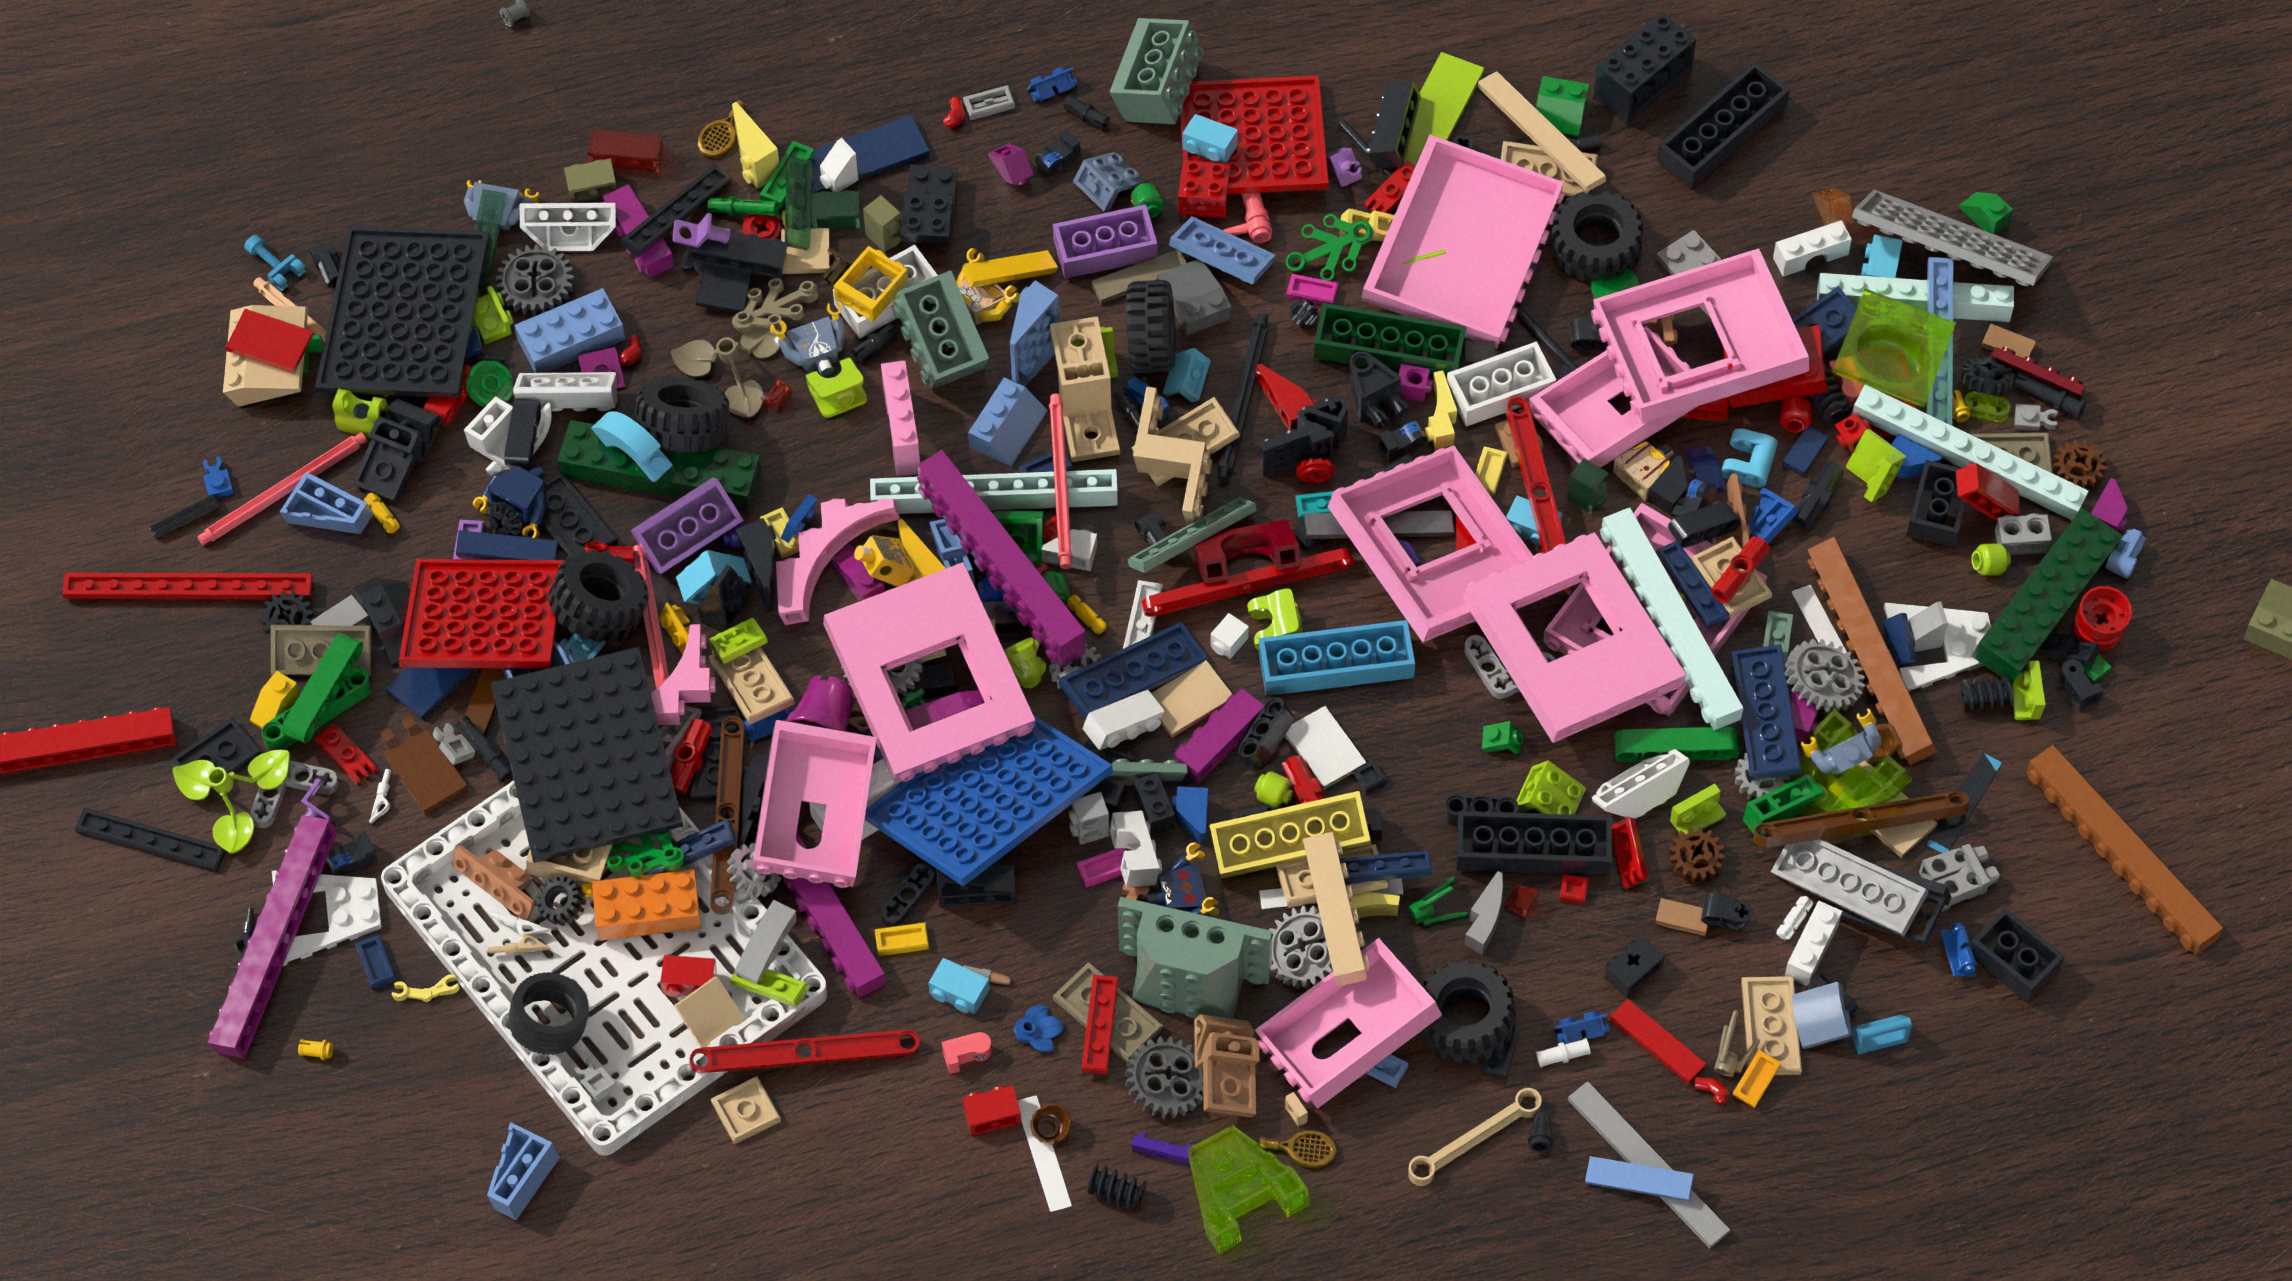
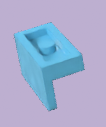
M1195 348L1175 354L1174 369L1169 371L1163 394L1170 396L1180 393L1192 403L1199 401L1211 360Z

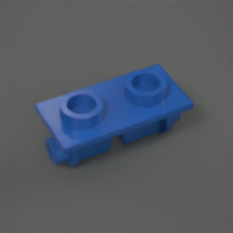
M1061 67L1052 72L1053 75L1046 78L1044 75L1038 76L1031 80L1032 83L1028 86L1027 91L1033 89L1034 92L1031 93L1033 100L1041 102L1055 96L1052 87H1056L1058 94L1074 89V86L1078 85L1076 77L1070 76L1074 68L1066 69Z
M792 706L749 725L746 719L743 720L744 729L750 741L754 742L773 734L776 720L786 721L789 714L793 712Z
M1955 923L1952 925V930H1940L1953 976L1975 977L1977 962L1974 960L1971 947H1967L1969 940L1966 934V927L1962 923Z
M1598 1010L1584 1014L1585 1019L1575 1021L1574 1017L1559 1020L1560 1025L1553 1027V1029H1560V1033L1557 1034L1558 1043L1563 1042L1565 1045L1583 1040L1582 1030H1585L1587 1039L1605 1036V1033L1609 1032V1025L1607 1022H1603L1602 1017L1608 1015H1600Z

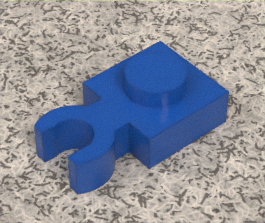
M219 456L216 457L217 464L215 466H209L207 460L203 461V466L207 473L203 477L208 496L214 495L216 499L234 494L227 469L223 470V463Z

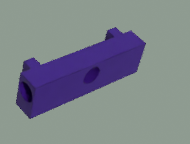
M1140 1132L1139 1136L1134 1135L1131 1144L1132 1151L1188 1165H1193L1195 1150L1191 1149V1144L1186 1143L1185 1147L1148 1139L1145 1132Z

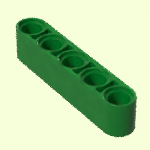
M338 633L334 637L287 715L282 726L283 735L303 743L310 741L363 651L362 641L342 633Z
M356 667L352 669L337 694L342 696L334 699L318 728L371 693L372 685L369 675L364 668ZM363 681L362 684L355 685L356 682ZM292 707L263 726L262 736L269 751L284 750L298 741L282 734L283 723ZM279 735L277 738L271 739L272 736Z
M1712 727L1627 729L1617 731L1614 734L1616 760L1620 762H1642L1657 755L1668 754L1669 751L1674 749L1689 758V761L1729 760L1739 755L1737 730L1732 727H1721L1717 730H1713Z

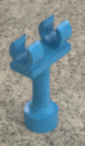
M258 235L251 236L244 245L245 250L251 255H260L274 268L268 273L269 282L279 291H283L288 286L286 284L287 280L283 275L289 270H292L299 277L306 272L303 269L305 267L304 264L296 259L293 254L283 262L278 260L264 247L265 241Z

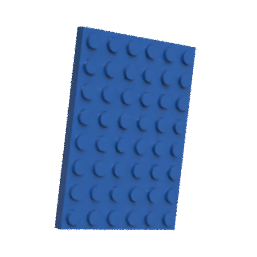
M1034 716V728L1027 735L1018 737V735L1012 736L1001 745H989L978 754H966L955 763L948 764L946 762L940 764L932 772L925 773L922 771L915 774V777L911 780L901 782L866 808L864 820L960 885L965 886L1112 774L1113 767L1104 759Z

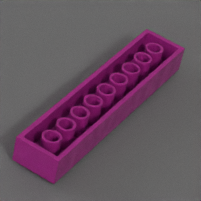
M943 450L918 464V491L925 500H930L935 514L939 518L943 517L947 522L946 526L953 536L957 535L961 540L960 544L967 554L971 553L974 556V562L981 572L985 570L995 590L999 589L1003 593V599L1009 608L1014 607L1022 625H1028L1032 630L1031 634L1034 640H1037L1039 645L1042 643L1047 649L1046 654L1051 662H1057L1062 669L1085 654V630Z

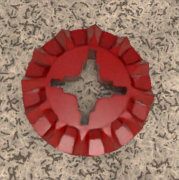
M749 215L743 223V233L746 235L755 234L766 239L779 238L781 225L776 216ZM766 225V231L758 234V228L761 229Z
M1311 458L1309 461L1304 460L1301 464L1297 465L1296 476L1300 480L1311 484L1326 482L1335 475V465L1330 463V460H1322L1321 458Z

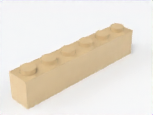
M1333 832L1303 838L1336 985L1338 987L1367 980L1365 970H1370L1367 954L1361 955L1360 947L1365 945L1362 932H1356L1354 925L1359 923L1356 908L1351 909L1349 901L1354 900L1351 885L1345 886L1344 878L1349 876L1345 862L1340 863L1339 856L1343 855L1340 840L1335 841Z

